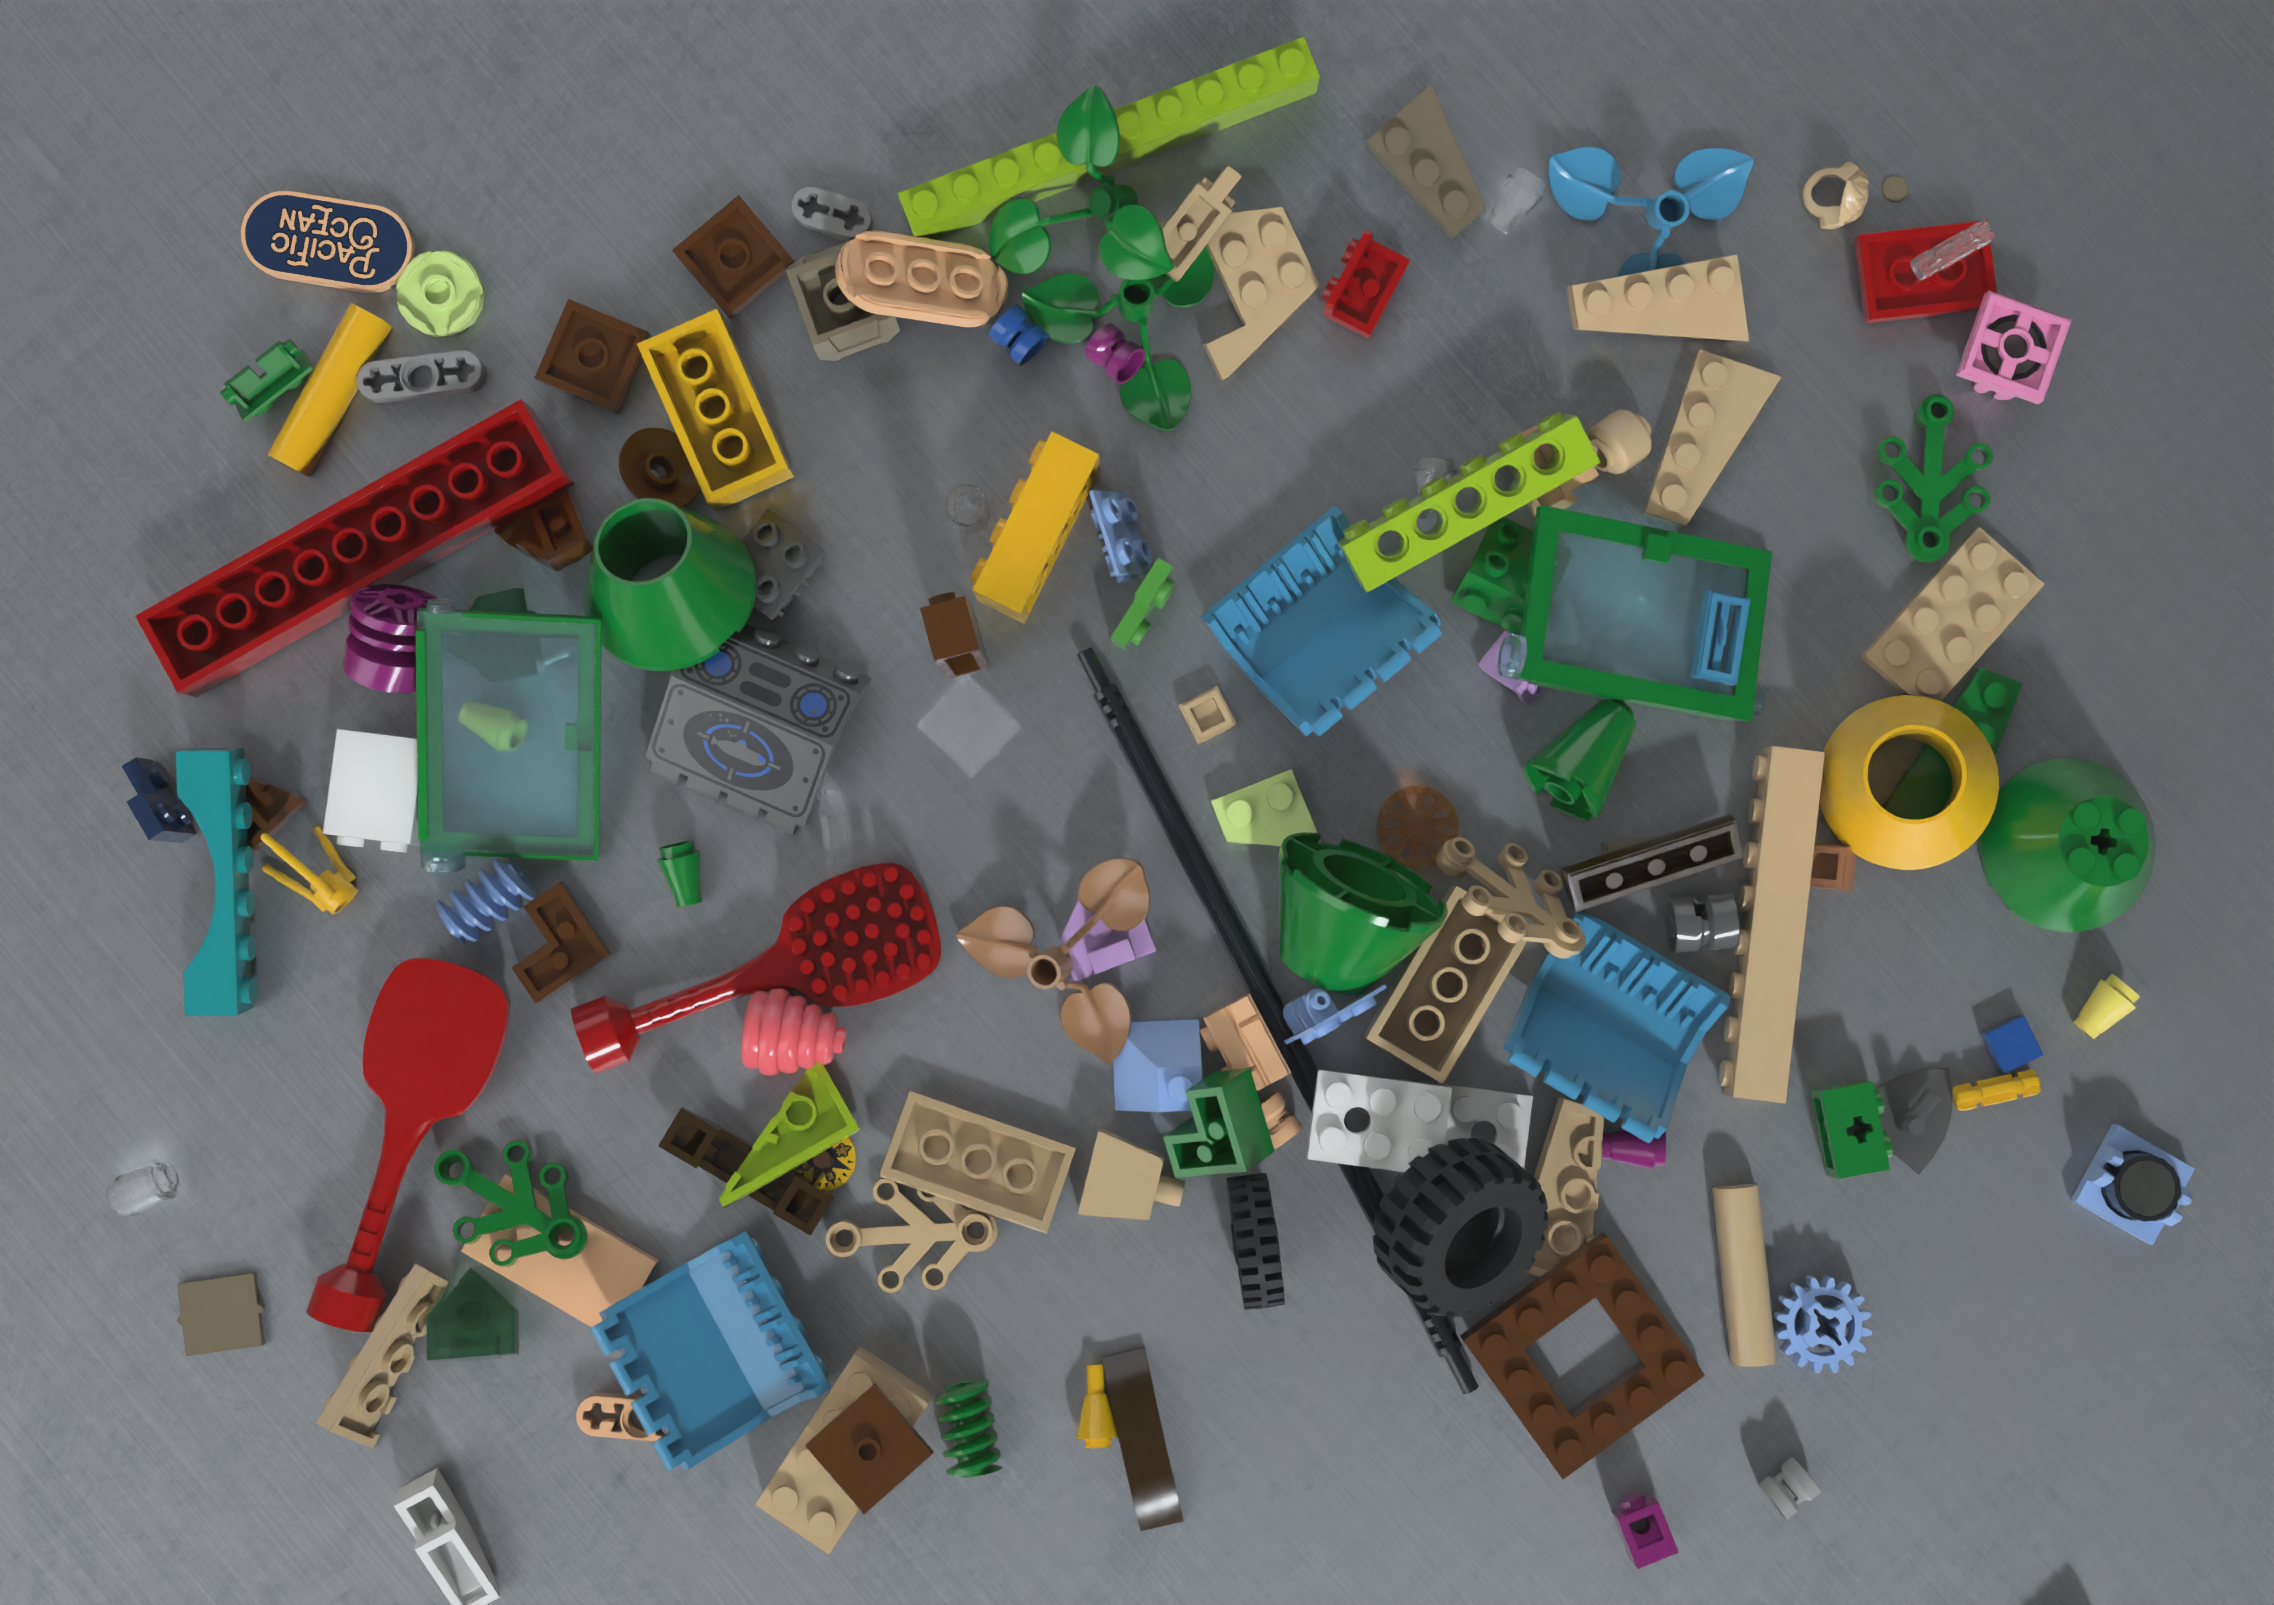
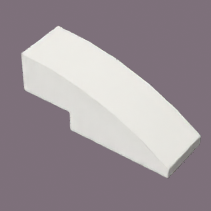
M438 1468L398 1488L394 1508L417 1540L415 1545L416 1553L451 1605H486L500 1598L501 1592L480 1543Z

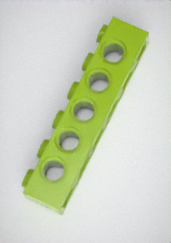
M1561 411L1554 412L1538 421L1537 426L1539 429L1525 437H1523L1522 433H1517L1498 444L1500 451L1485 459L1481 454L1467 460L1459 466L1461 473L1447 481L1444 476H1441L1426 483L1420 488L1423 494L1407 502L1405 498H1401L1390 503L1382 509L1384 516L1370 524L1364 519L1346 528L1343 531L1345 538L1337 541V544L1360 587L1368 593L1601 463L1578 417L1568 413L1562 415ZM1547 443L1552 449L1551 461L1546 466L1538 468L1534 462V452L1540 445ZM1509 465L1514 473L1513 481L1508 487L1499 489L1495 484V474L1499 468ZM1471 487L1475 492L1474 504L1467 510H1459L1456 506L1458 492L1463 488ZM1426 509H1433L1437 515L1435 526L1426 532L1419 531L1417 527L1419 514ZM1386 531H1396L1399 538L1397 547L1392 552L1381 553L1378 548L1379 537Z

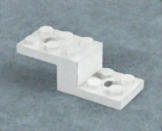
M1318 1069L1306 1158L1316 1161L1406 1172L1410 1168L1408 1163L1417 1156L1424 1157L1427 1155L1429 1148L1437 1144L1447 1146L1448 1141L1453 1139L1471 1138L1473 1126L1480 1121H1488L1495 1130V1136L1491 1143L1499 1147L1524 1168L1533 1096L1405 1078L1396 1080ZM1361 1107L1369 1115V1124L1365 1130L1354 1133L1346 1128L1344 1117L1350 1109Z

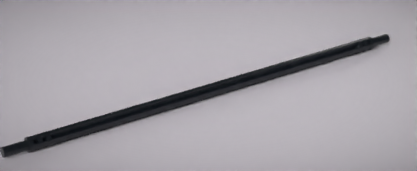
M1090 647L1077 654V657L1096 692L1093 697L1312 1113L1318 1069L1300 1038L1288 1044L1284 1042V1040L1293 1036L1283 1016L1285 1006L1117 685H1111L1093 648ZM1344 1120V1124H1345L1346 1128L1349 1130V1128H1348V1126H1347V1124H1346V1122H1345V1120ZM1338 1163L1374 1232L1375 1216L1382 1211L1380 1202L1384 1196L1369 1167ZM1407 1295L1437 1355L1445 1358L1463 1395L1476 1390L1479 1385L1459 1349L1462 1343L1448 1317L1428 1313Z

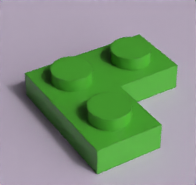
M1159 557L1157 558L1135 592L1132 605L1111 636L1112 643L1125 651L1131 642L1137 646L1141 643L1152 625L1146 619L1154 606L1162 610L1175 590L1174 585L1176 582L1172 580V565Z

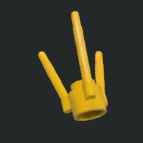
M320 826L314 827L313 831L338 872L334 874L328 869L319 877L269 834H261V840L311 883V889L269 864H264L262 870L275 880L313 902L322 912L328 910L332 915L337 914L358 893V890L352 885L357 876L346 867L326 834H323V829Z

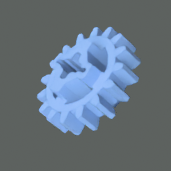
M1811 1275L1806 1276L1805 1288L1800 1287L1794 1282L1789 1284L1794 1295L1790 1299L1779 1295L1778 1300L1785 1306L1784 1311L1772 1312V1317L1782 1322V1327L1774 1330V1336L1778 1339L1787 1340L1782 1344L1780 1350L1786 1355L1795 1353L1793 1363L1801 1368L1809 1361L1810 1370L1820 1374L1823 1364L1833 1373L1839 1371L1838 1361L1843 1360L1850 1366L1854 1365L1855 1362L1851 1353L1854 1349L1865 1353L1867 1349L1859 1342L1861 1336H1872L1873 1332L1862 1326V1321L1872 1317L1871 1312L1865 1309H1858V1306L1865 1300L1863 1296L1858 1293L1849 1295L1851 1285L1844 1281H1841L1835 1287V1280L1829 1275L1823 1276L1821 1285ZM1829 1295L1836 1297L1837 1300L1821 1304L1814 1297ZM1798 1310H1800L1798 1325L1795 1326V1317ZM1814 1311L1827 1318L1824 1324L1830 1337L1817 1330L1820 1324ZM1849 1322L1848 1333H1847L1846 1337H1844V1336H1845V1330H1846V1323ZM1822 1344L1828 1347L1830 1351L1817 1353L1806 1349Z

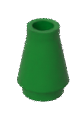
M694 841L677 842L660 847L661 858L657 859L675 898L676 907H685L702 902L700 850L695 849Z

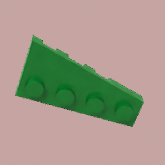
M1980 668L1975 670L1951 706L1961 711L1978 726L1989 742L1994 756H1996L2022 683ZM1928 744L1923 745L1919 756L1898 781L1896 789L1887 802L1882 805L1886 811L1897 817L1910 820L1930 818L1939 814L1950 798L1952 776L1949 766L1943 756Z

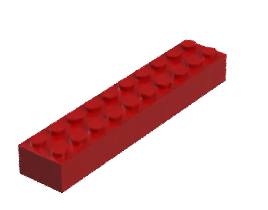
M520 399L135 615L175 690L178 693L198 697L351 610V597L358 589L379 584L397 585L493 531L496 527L562 489L573 486L575 483L535 411Z

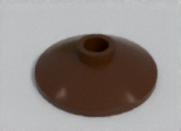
M645 428L632 434L623 444L619 454L620 474L626 487L637 499H661L683 507L696 497L700 486L676 433L663 428ZM651 470L656 471L660 475L661 479L654 476Z

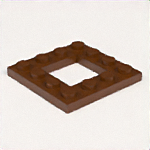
M1603 1232L1460 1335L1562 1479L1572 1474L1705 1376L1610 1239ZM1596 1298L1640 1363L1569 1413L1524 1349Z

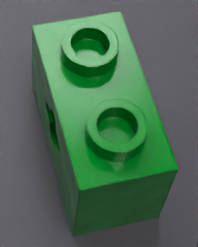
M1862 1079L1811 1088V1099L1826 1175L1842 1179L1890 1170L1888 1158L1893 1156V1147L1889 1134L1882 1130L1880 1114L1884 1113V1101L1879 1088H1874L1873 1082ZM1854 1121L1861 1122L1862 1128L1855 1130L1854 1136L1847 1134V1127L1853 1126Z

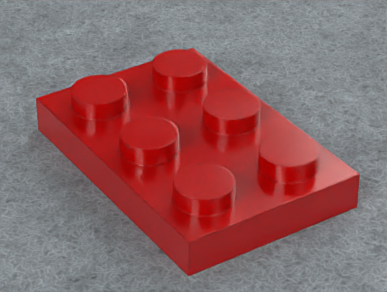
M1988 220L1859 234L1854 238L1865 324L1978 311L1986 292L1992 291L1997 293Z

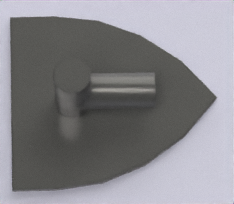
M1949 1068L1916 1070L1899 1075L1878 1087L1884 1101V1113L1880 1114L1883 1132L1886 1131L1890 1136L1893 1154L1918 1175L1931 1161L1944 1141L1951 1120L1952 1086ZM1854 1121L1858 1126L1862 1128L1861 1122Z

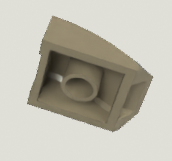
M847 241L800 257L785 269L810 341L819 360L839 361L845 356L881 343H888L900 331L896 317L865 311L849 301L840 290L835 276V265L841 248Z

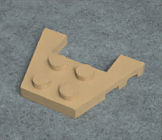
M1283 207L1230 213L1205 246L1243 324L1242 327L1204 345V349L1220 381L1228 378L1320 286ZM1168 221L1159 222L1161 228H1163Z

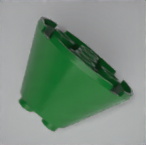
M2058 758L2035 763L2022 769L2005 785H2002L1998 791L1994 813L1984 832L1979 837V856L1985 878L1989 886L1995 889L1999 897L2008 906L2007 909L2023 921L2034 926L2058 932H2079L2095 929L2124 914L2144 891L2153 870L2156 852L2153 823L2147 807L2136 790L2111 769L2092 761L2077 758Z

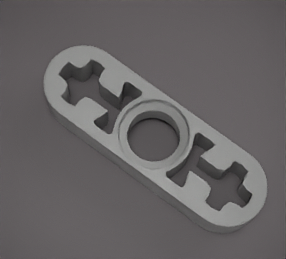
M466 350L371 361L360 368L356 377V383L361 394L369 400L378 404L472 393L483 386L487 377V371L484 363L476 355ZM466 362L475 370L469 373L467 381L463 382L457 375L444 376L439 365L443 364L445 370L454 372L461 370L462 363ZM419 366H428L433 372L431 383L421 389L413 387L411 383L412 372ZM380 372L386 379L400 378L404 390L400 391L401 386L392 382L382 384L381 392L378 393L369 384L376 380V373Z

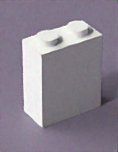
M337 729L323 834L336 835V844L363 848L364 840L369 839L381 841L380 850L407 853L408 844L422 846V841L418 840L417 739Z

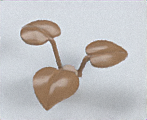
M1129 858L1106 860L1085 874L1079 885L1078 899L1081 905L1087 910L1094 912V915L1061 947L1050 946L1039 953L1038 947L1031 945L1035 936V929L1031 920L1019 909L1006 905L995 906L985 911L956 934L957 939L970 956L996 975L1006 978H1017L1027 973L1030 982L1039 989L1048 990L1057 985L1059 990H1064L1065 988L1080 990L1081 992L1070 994L1063 1002L1060 1012L1061 1024L1073 1042L1093 1053L1106 1064L1113 1062L1120 1054L1130 1033L1131 1009L1129 1002L1122 991L1111 983L1102 982L1090 990L1085 982L1067 980L1066 977L1071 973L1073 967L1069 951L1100 919H1102L1107 927L1115 931L1133 929L1145 919L1150 907V891L1145 871L1137 860Z

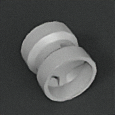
M1793 1457L1781 1465V1472L1775 1477L1767 1476L1758 1483L1761 1491L1786 1520L1797 1513L1798 1505L1804 1500L1812 1501L1822 1493L1813 1479ZM1783 1481V1483L1792 1492L1795 1498H1792V1496L1787 1492V1490L1782 1486L1780 1482Z

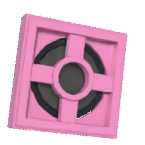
M1988 291L1983 296L1956 376L1975 382L1973 387L1978 393L1994 391L1995 399L2010 400L2018 397L2035 404H2040L2044 401L2072 320Z

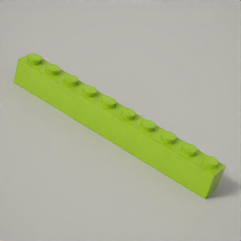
M1305 37L1295 39L1114 109L1120 130L1119 153L1115 162L1110 166H1096V168L1106 175L1317 93L1320 75ZM1057 132L897 194L913 236L937 240L994 218L998 211L1012 200L1031 199L1036 202L1093 180L1095 177L1087 172L1086 163L1083 165H1073L1063 157L1057 142Z

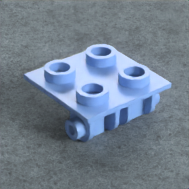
M1090 490L1089 493L1093 505L1090 513L1096 531L1102 532L1098 535L1099 541L1105 540L1106 546L1102 547L1103 553H1109L1108 556H1105L1111 578L1115 577L1117 584H1123L1134 579L1133 576H1146L1151 569L1152 554L1147 542L1141 538L1136 523L1139 521V513L1134 501L1125 492Z
M1384 984L1353 999L1338 1009L1329 994L1322 989H1313L1288 1002L1283 1009V1016L1293 1036L1284 1040V1042L1288 1044L1300 1038L1305 1045L1316 1038L1328 1034L1341 1026L1342 1022L1375 1006L1377 1002L1373 996L1387 987Z

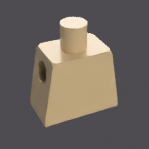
M1099 1128L1078 1214L1149 1220L1154 1201L1177 1207L1180 1206L1185 1181L1161 1175L1164 1162L1163 1155Z

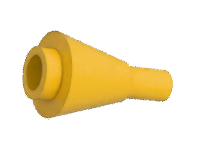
M1086 1365L1087 1395L1084 1397L1076 1439H1084L1085 1448L1111 1447V1438H1118V1433L1108 1395L1105 1394L1104 1366Z

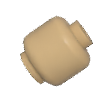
M1619 409L1593 425L1587 436L1601 462L1595 467L1600 471H1607L1618 475L1628 471L1646 458L1652 447L1651 427L1647 420L1631 411Z

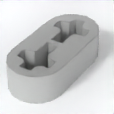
M811 186L801 188L792 198L791 209L799 225L807 230L847 241L853 240L857 234L871 231L873 228V220L869 208L857 199ZM812 199H817L819 207L822 210L828 211V215L814 212L811 218H806V213L801 206L803 204L810 205ZM853 211H858L863 224H855L852 230H847L844 220L836 218L837 214L851 217Z

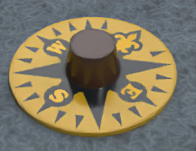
M848 1137L797 1166L794 1170L825 1191L836 1189L843 1185L854 1171L856 1165L855 1147Z

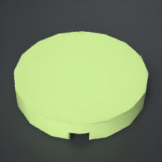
M428 251L413 258L397 279L396 290L398 291L397 304L399 311L413 328L427 336L447 338L461 334L475 323L483 310L485 291L481 276L468 260L452 251Z

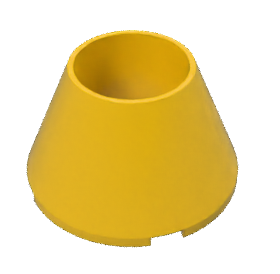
M1900 695L1871 702L1849 715L1835 729L1824 747L1823 752H1825L1819 800L1820 809L1826 823L1837 839L1844 846H1850L1855 855L1870 863L1900 870L1925 869L1945 863L1967 850L1980 837L1994 813L1999 791V775L1992 748L1982 731L1969 717L1958 709L1939 700L1923 696ZM1897 740H1916L1928 744L1937 750L1947 762L1952 776L1951 795L1944 809L1935 816L1919 820L1900 818L1886 811L1875 800L1868 784V765L1872 754L1882 746Z

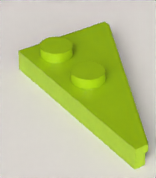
M817 1062L813 1068L807 1069L794 1089L788 1093L777 1114L771 1118L752 1146L753 1149L725 1185V1190L719 1197V1201L724 1208L860 1131L823 1064Z

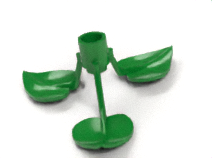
M1091 86L1064 110L1057 125V142L1063 157L1073 165H1083L1086 163L1087 172L1102 182V185L1095 188L1090 195L1088 208L1047 216L1040 219L1036 203L1031 199H1016L1006 203L996 214L990 228L989 247L991 256L995 263L1011 272L1018 274L1036 272L1045 265L1051 252V238L1044 228L1045 226L1088 216H1096L1100 220H1107L1105 227L1109 231L1100 240L1099 254L1103 264L1112 274L1129 280H1144L1161 276L1173 270L1174 265L1168 254L1163 230L1158 219L1151 210L1138 204L1137 195L1130 186L1115 185V178L1113 176H1106L1096 168V166L1107 167L1115 162L1120 149V130L1108 97L1099 86Z
M1206 247L1203 248L1178 282L1174 281L1167 274L1144 280L1125 279L1120 286L1119 294H1112L1110 300L1098 310H1096L1099 303L1098 291L1093 283L1082 275L1072 273L1059 274L1022 291V301L1034 325H1040L1049 334V338L1060 343L1072 344L1088 339L1093 331V318H1102L1115 306H1118L1123 318L1130 322H1138L1141 346L1146 352L1145 367H1141L1130 380L1121 384L1120 398L1122 405L1128 414L1137 421L1163 431L1174 430L1183 421L1191 399L1189 376L1184 367L1174 359H1163L1153 365L1147 318L1153 311L1154 299L1159 298L1161 295H1163L1168 304L1178 308L1195 306L1207 297L1213 285L1214 267Z

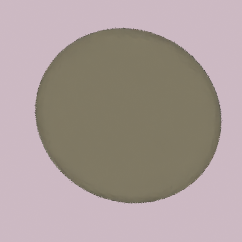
M1891 176L1884 181L1882 191L1888 200L1900 201L1907 195L1908 185L1903 178Z

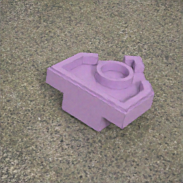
M1079 899L1059 940L1061 946L1094 915V912L1087 910L1081 905ZM1100 919L1069 951L1073 962L1071 974L1074 981H1079L1156 952L1145 919L1135 928L1126 931L1112 930Z

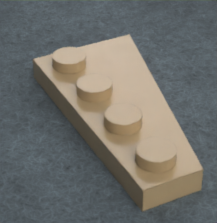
M1737 254L1567 286L1573 330L1739 342L1749 341Z
M1699 349L1695 354L1642 515L1681 528L1686 527L1782 376Z
M1558 1097L1534 1174L1546 1196L1548 1206L1546 1211L1548 1212L1549 1220L1548 1229L1543 1230L1545 1241L1542 1249L1536 1251L1534 1255L1535 1263L1531 1269L1524 1272L1539 1277L1595 1237L1593 1236L1595 1210H1598L1599 1193L1596 1192L1597 1170L1601 1168L1604 1117L1580 1103Z
M416 1263L414 1264L409 1274L401 1280L398 1292L386 1311L376 1320L373 1332L363 1348L351 1360L348 1372L340 1385L326 1400L323 1412L316 1421V1424L332 1433L374 1449L380 1436L379 1433L374 1431L381 1413L390 1414L397 1398L391 1394V1391L398 1376L401 1373L409 1372L415 1359L412 1345L416 1337L426 1334L449 1284L447 1280Z

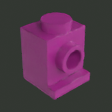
M1634 1492L1618 1500L1620 1507L1611 1512L1626 1547L1628 1557L1637 1569L1679 1553L1660 1504L1653 1495L1645 1497L1643 1492ZM1642 1518L1647 1519V1524L1642 1530L1633 1529V1522Z

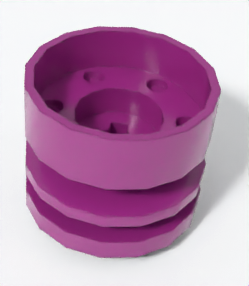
M379 584L358 589L351 597V615L348 619L351 633L345 642L343 657L344 673L353 681L367 688L392 693L416 692V630L418 627L421 629L422 626L419 625V608L446 609L445 604L432 594L404 585Z

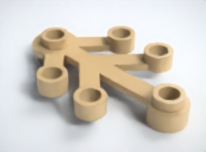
M1456 837L1444 843L1436 855V863L1445 874L1458 878L1469 873L1499 896H1492L1484 887L1478 885L1471 886L1462 898V905L1467 912L1475 916H1482L1485 913L1506 915L1498 925V933L1507 942H1541L1548 952L1562 959L1570 958L1572 955H1577L1582 951L1586 944V938L1579 924L1566 916L1558 895L1563 887V880L1556 872L1548 869L1542 870L1533 882L1535 892L1542 897L1545 911L1536 904L1523 866L1528 860V854L1523 847L1515 843H1508L1498 855V862L1505 869L1509 884L1475 858V848L1468 840ZM1523 917H1527L1536 925L1528 924Z
M881 1178L873 1187L875 1200L880 1204L891 1207L909 1225L859 1228L853 1221L840 1220L828 1229L825 1242L828 1250L838 1257L851 1256L860 1246L911 1243L892 1265L885 1266L878 1275L877 1282L879 1287L884 1292L894 1293L903 1286L905 1276L935 1242L954 1241L938 1262L928 1264L921 1275L922 1283L926 1288L939 1290L947 1283L949 1273L969 1251L982 1252L993 1245L998 1235V1224L995 1217L973 1208L967 1210L961 1204L935 1195L928 1196L923 1191L916 1189L918 1196L923 1201H933L953 1221L935 1223L900 1192L899 1183ZM882 1183H889L894 1187L892 1198L885 1199L880 1196L879 1186ZM975 1221L982 1223L985 1229L984 1234L981 1237L970 1235L968 1231L970 1223ZM846 1229L852 1233L853 1241L851 1244L843 1245L838 1241L837 1235L840 1230ZM930 1269H939L943 1274V1281L938 1284L931 1283L927 1278V1272ZM888 1271L896 1272L899 1276L898 1285L893 1287L886 1285L883 1280L884 1274Z

